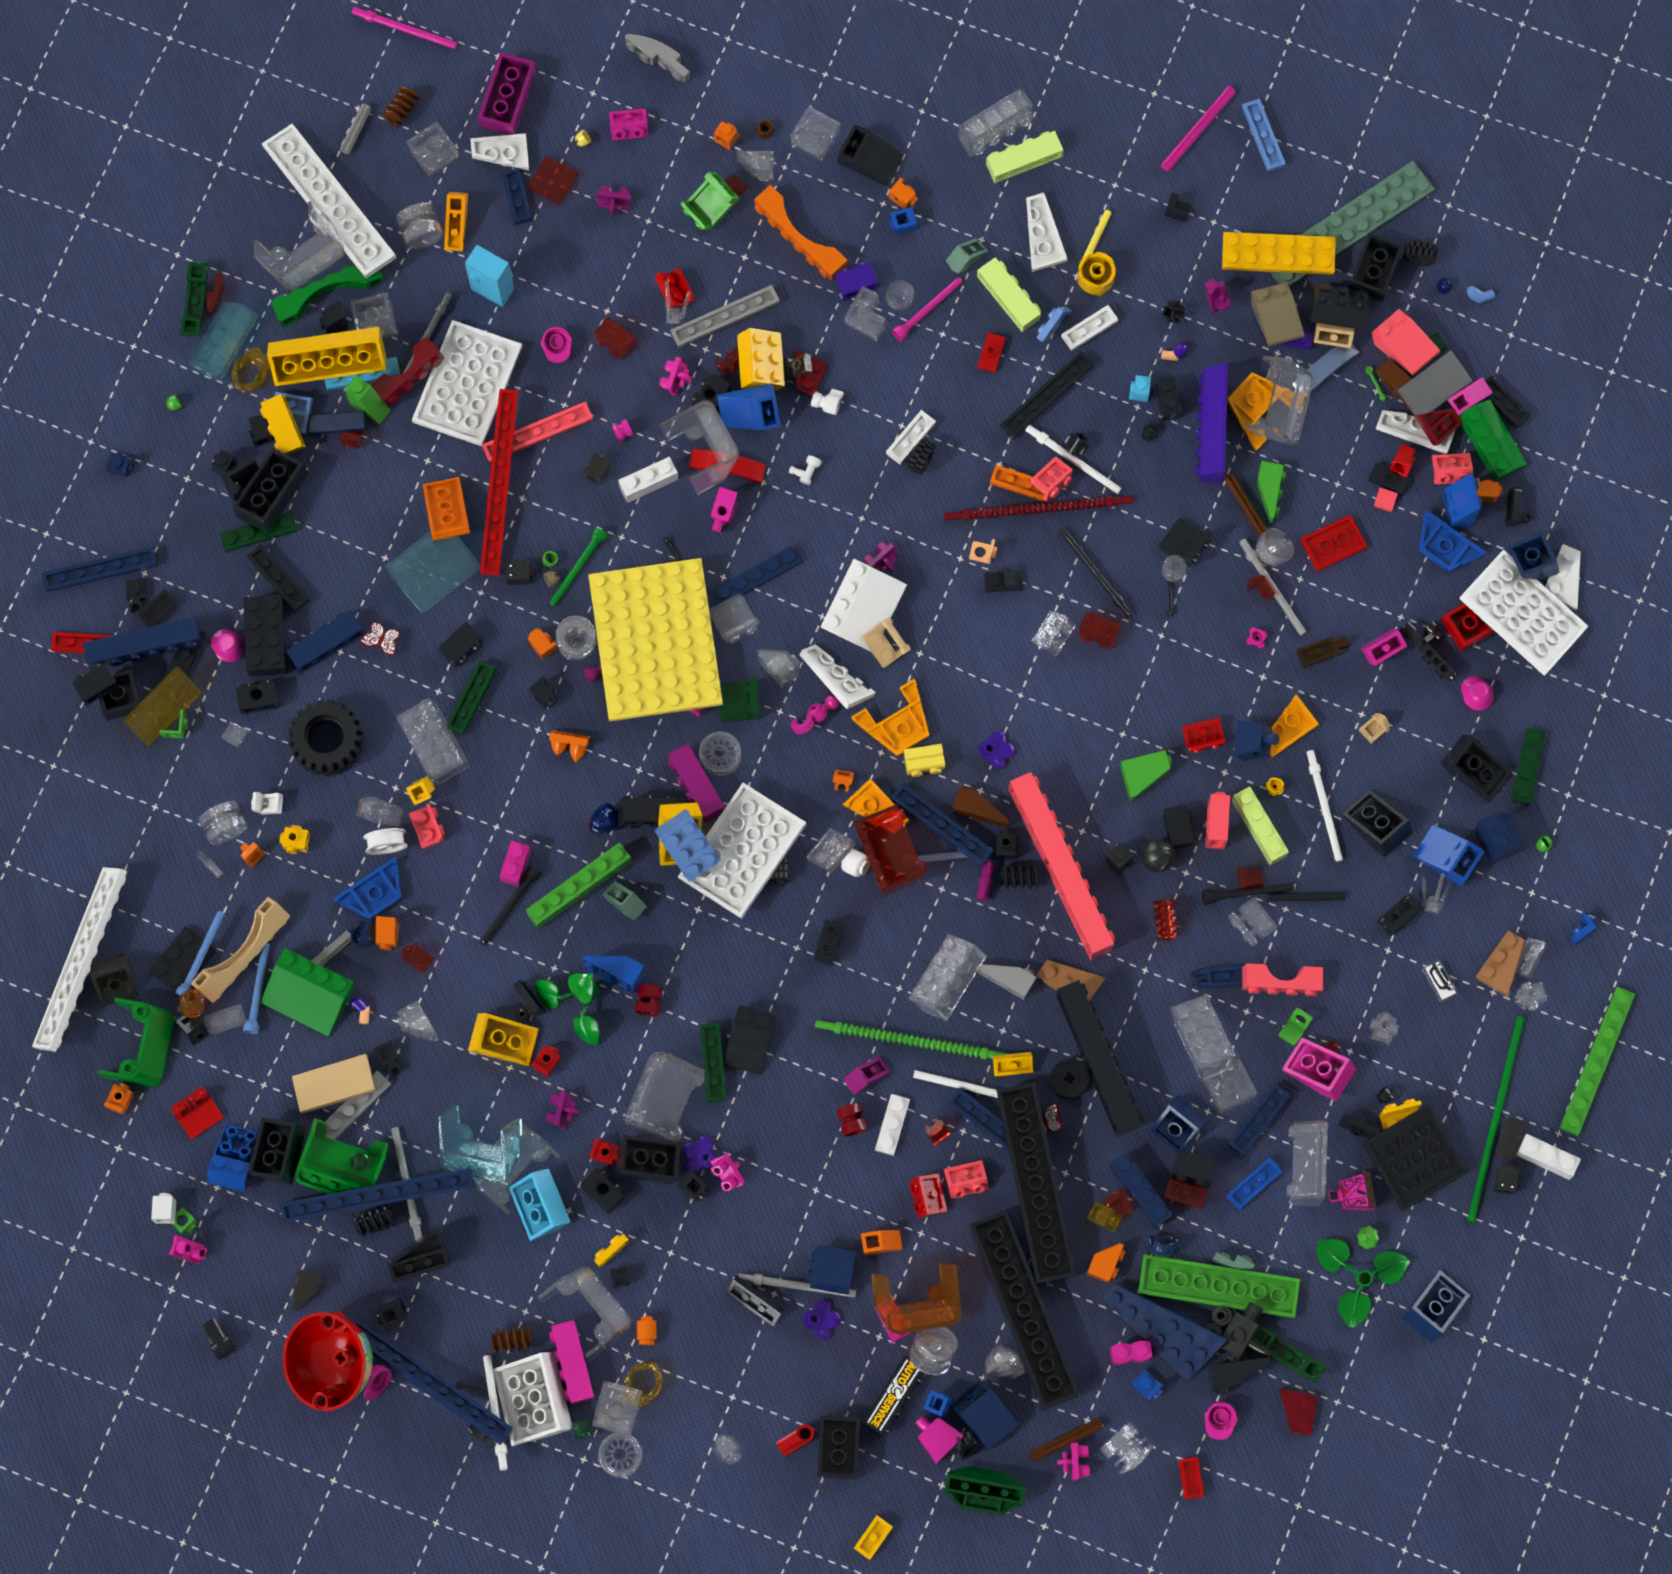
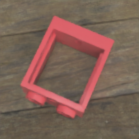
M1215 792L1210 795L1207 807L1205 848L1225 849L1228 841L1230 795H1226L1224 792Z

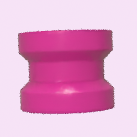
M625 419L620 424L611 426L619 442L624 441V438L627 436H633V432Z

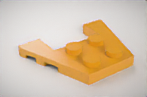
M1251 373L1227 399V403L1253 449L1257 451L1268 437L1254 425L1256 421L1277 398L1293 411L1305 397L1300 394L1297 395L1285 387L1282 388L1257 374Z
M915 679L900 687V691L909 705L878 724L874 722L866 708L851 716L854 723L896 756L902 754L904 749H910L929 737Z

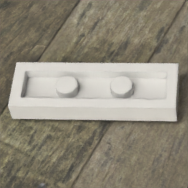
M1107 305L1064 332L1061 337L1070 350L1073 351L1116 324L1118 318Z
M921 410L888 448L886 454L901 465L915 449L919 441L936 424V421Z
M891 1094L875 1151L894 1156L910 1099Z

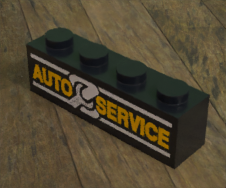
M904 1355L862 1421V1424L881 1437L884 1433L888 1435L894 1426L891 1423L895 1416L899 1418L904 1410L902 1404L905 1400L909 1401L915 1392L913 1390L916 1382L920 1384L926 1374L923 1373L925 1367Z

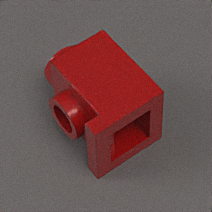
M1402 443L1389 470L1406 478L1416 459L1413 457L1415 449Z
M543 1046L535 1060L531 1063L532 1068L549 1078L561 1060V1057L558 1055L559 1051L552 1046L548 1048ZM549 1056L550 1061L544 1062L543 1058Z
M595 1139L589 1158L590 1160L613 1167L614 1162L616 1163L617 1146ZM604 1149L609 1150L607 1156L602 1155Z

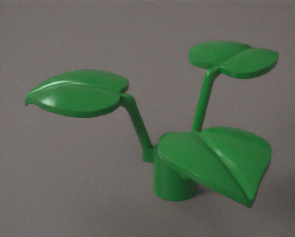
M574 973L570 975L568 986L571 993L559 995V988L552 981L546 979L536 981L535 990L537 996L547 1008L554 1009L559 1006V999L573 995L580 1002L586 1004L580 1013V1017H576L573 1020L574 1029L584 1042L591 1045H599L600 1029L598 1023L591 1016H584L586 1010L592 1004V1000L600 995V989L593 981V973Z
M1339 1239L1319 1240L1317 1243V1257L1325 1270L1337 1272L1342 1265L1355 1274V1282L1359 1285V1288L1355 1294L1352 1292L1344 1293L1339 1298L1337 1305L1340 1316L1350 1328L1363 1322L1370 1312L1371 1302L1369 1297L1359 1295L1364 1286H1369L1372 1283L1374 1274L1377 1273L1378 1279L1381 1282L1394 1284L1402 1278L1410 1263L1409 1259L1399 1253L1385 1251L1379 1253L1373 1259V1265L1376 1269L1371 1273L1366 1270L1357 1271L1344 1263L1350 1256L1349 1247L1345 1242Z

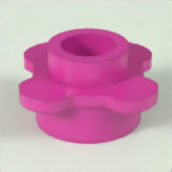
M1255 627L1251 628L1249 631L1250 636L1246 640L1247 644L1255 645L1259 649L1263 648L1265 645L1264 640L1268 637V633Z

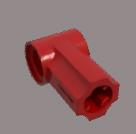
M804 1424L778 1440L776 1444L784 1457L805 1444L812 1442L815 1438V1431L811 1426ZM805 1428L811 1431V1436L808 1439L801 1438V1431Z

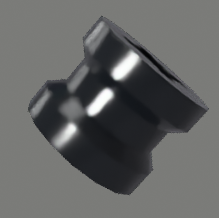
M622 1267L620 1270L610 1269L614 1289L621 1285L629 1286L626 1267Z

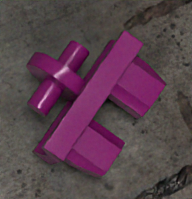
M602 186L600 191L597 190V207L610 209V215H614L615 210H630L629 189L620 188L617 193L612 192V188L609 186Z
M1211 279L1204 284L1207 290L1206 297L1212 313H1215L1217 309L1226 310L1230 307L1231 300L1227 296L1226 285L1223 281L1217 283L1214 279Z
M881 542L876 547L879 553L877 556L874 557L871 554H867L863 558L866 565L884 573L886 570L890 572L895 570L893 564L897 561L895 558L899 555L892 543L888 545Z
M560 1091V1094H552L550 1104L557 1106L556 1113H547L546 1122L553 1124L559 1129L566 1130L568 1121L572 1122L573 1115H579L580 1113L579 1110L575 1109L576 1102L572 1101L573 1095L567 1094L566 1091Z

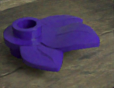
M1005 732L992 733L988 740L982 741L978 747L979 754L983 758L988 759L992 767L998 769L1005 767L1004 759H1008L1016 753L1015 748L1010 743L1005 742ZM986 746L991 748V752L986 750Z
M701 1135L698 1143L689 1142L682 1147L684 1155L688 1158L683 1168L688 1172L691 1170L694 1173H698L703 1168H712L713 1165L710 1161L713 1158H718L717 1153L713 1150L712 1141L706 1136ZM710 1155V1159L705 1161V1157Z
M830 1300L816 1302L813 1309L807 1311L803 1316L805 1327L813 1330L815 1335L821 1339H830V1329L838 1326L842 1321L838 1313L830 1311ZM811 1316L816 1318V1323L811 1322Z

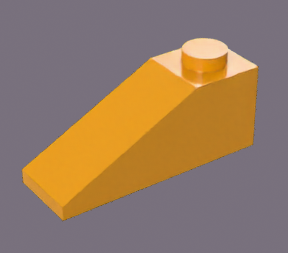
M449 192L447 194L444 250L463 251L468 193Z

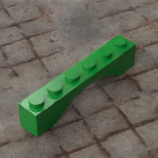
M349 265L336 274H328L320 281L310 282L308 286L302 289L296 288L286 296H278L271 304L281 326L285 327L300 320L307 307L327 292L341 288L369 290L384 283V279L380 270L365 278L356 265Z

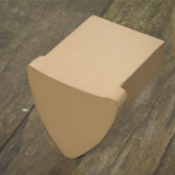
M1380 713L1373 714L1372 718L1359 728V732L1370 744L1375 742L1385 732L1388 733L1390 731V725L1386 716Z

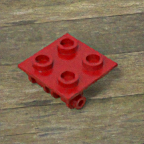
M203 1086L170 1108L191 1140L224 1118Z

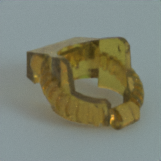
M257 347L246 350L244 356L239 357L235 361L234 367H232V381L236 384L235 388L240 392L243 390H256L265 381L266 371L270 364L267 354L261 353L262 351ZM246 363L257 365L260 371L256 375L255 381L249 384H241L238 379L239 370L247 365Z
M652 1361L650 1364L642 1362L631 1367L625 1377L626 1384L621 1388V1400L625 1403L629 1402L636 1410L648 1405L649 1400H652L653 1397L655 1398L663 1386L662 1373L658 1370L659 1365ZM649 1368L654 1372L656 1385L650 1393L643 1394L634 1388L633 1377L638 1370H647Z

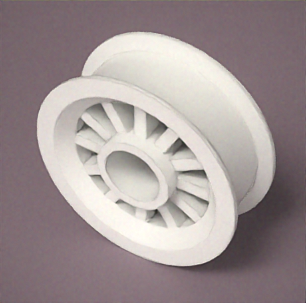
M388 828L365 834L363 838L367 840L368 846L365 852L371 855H382L406 849L408 845L404 843L403 837L406 831L400 828Z

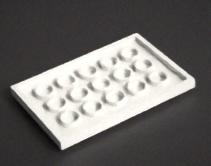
M452 320L440 349L444 359L438 367L432 369L413 415L412 423L482 447L497 412L499 389H506L523 347L522 344Z
M1504 549L1459 598L1543 675L1555 665L1588 627L1538 580L1522 578L1513 558Z
M742 783L706 835V839L721 861L690 882L682 871L678 878L742 919L807 824L753 788Z

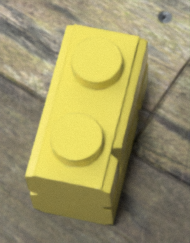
M942 744L904 749L903 751L907 775L920 777L925 772L939 774L945 769Z

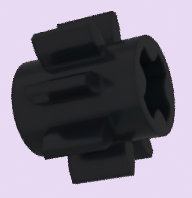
M1167 301L1168 305L1163 306L1162 316L1167 319V323H1180L1179 318L1185 317V307L1181 305V301Z
M1076 432L1075 435L1071 433L1064 441L1068 444L1066 450L1074 456L1082 455L1089 447L1085 444L1087 438L1079 432Z

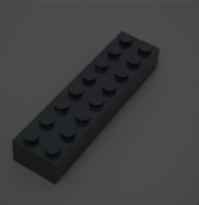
M1080 980L1058 988L1055 995L1114 1134L1118 1137L1137 1129L1141 1125L1142 1117L1139 1110L1134 1109L1133 1102L1135 1101L1130 1091L1127 1092L1125 1088L1127 1082L1123 1073L1119 1074L1117 1069L1119 1066L1118 1060L1115 1055L1112 1056L1110 1053L1111 1044L1108 1038H1104L1102 1030H1104L1100 1019L1096 1020L1094 1013L1096 1009L1093 1002H1089L1087 999V988L1084 983L1081 984Z

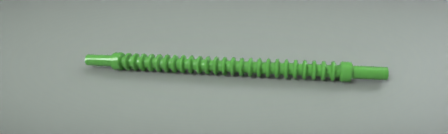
M816 1020L815 1028L832 1030L836 1034L843 1032L844 1035L849 1033V1036L852 1034L855 1037L860 1035V1038L862 1036H865L866 1039L871 1037V1040L873 1038H876L877 1041L882 1039V1042L884 1040H887L888 1043L893 1041V1044L898 1042L899 1045L904 1043V1045H915V1047H926V1049L930 1047L931 1050L936 1048L937 1051L941 1049L942 1052L947 1050L948 1053L952 1051L953 1054L958 1052L959 1055L963 1053L964 1056L967 1054L970 1057L975 1055V1058L980 1056V1059L984 1060L987 1058L993 1059V1056L1008 1054L991 1051L987 1047L980 1049L979 1046L976 1048L973 1045L968 1047V1044L966 1046H963L962 1043L957 1045V1042L955 1044H952L951 1041L946 1043V1040L944 1042H941L940 1039L935 1041V1038L933 1040H930L929 1037L924 1039V1037L919 1038L918 1035L913 1037V1035H902V1033L897 1034V1032L893 1034L891 1031L887 1033L886 1030L881 1032L880 1029L876 1031L875 1028L870 1030L867 1027L865 1029L864 1026L861 1028L858 1025L853 1027V1024L850 1026L847 1023L842 1025V1022L838 1021L831 1023Z

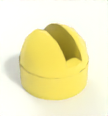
M584 130L575 136V141H579L577 145L580 147L591 143L589 135Z

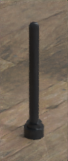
M531 865L527 867L524 875L525 878L480 940L482 945H487L529 884L534 882L535 879L538 880L542 873Z
M1286 883L1221 892L1205 889L1202 890V900L1204 905H1210L1219 899L1292 891L1294 884Z

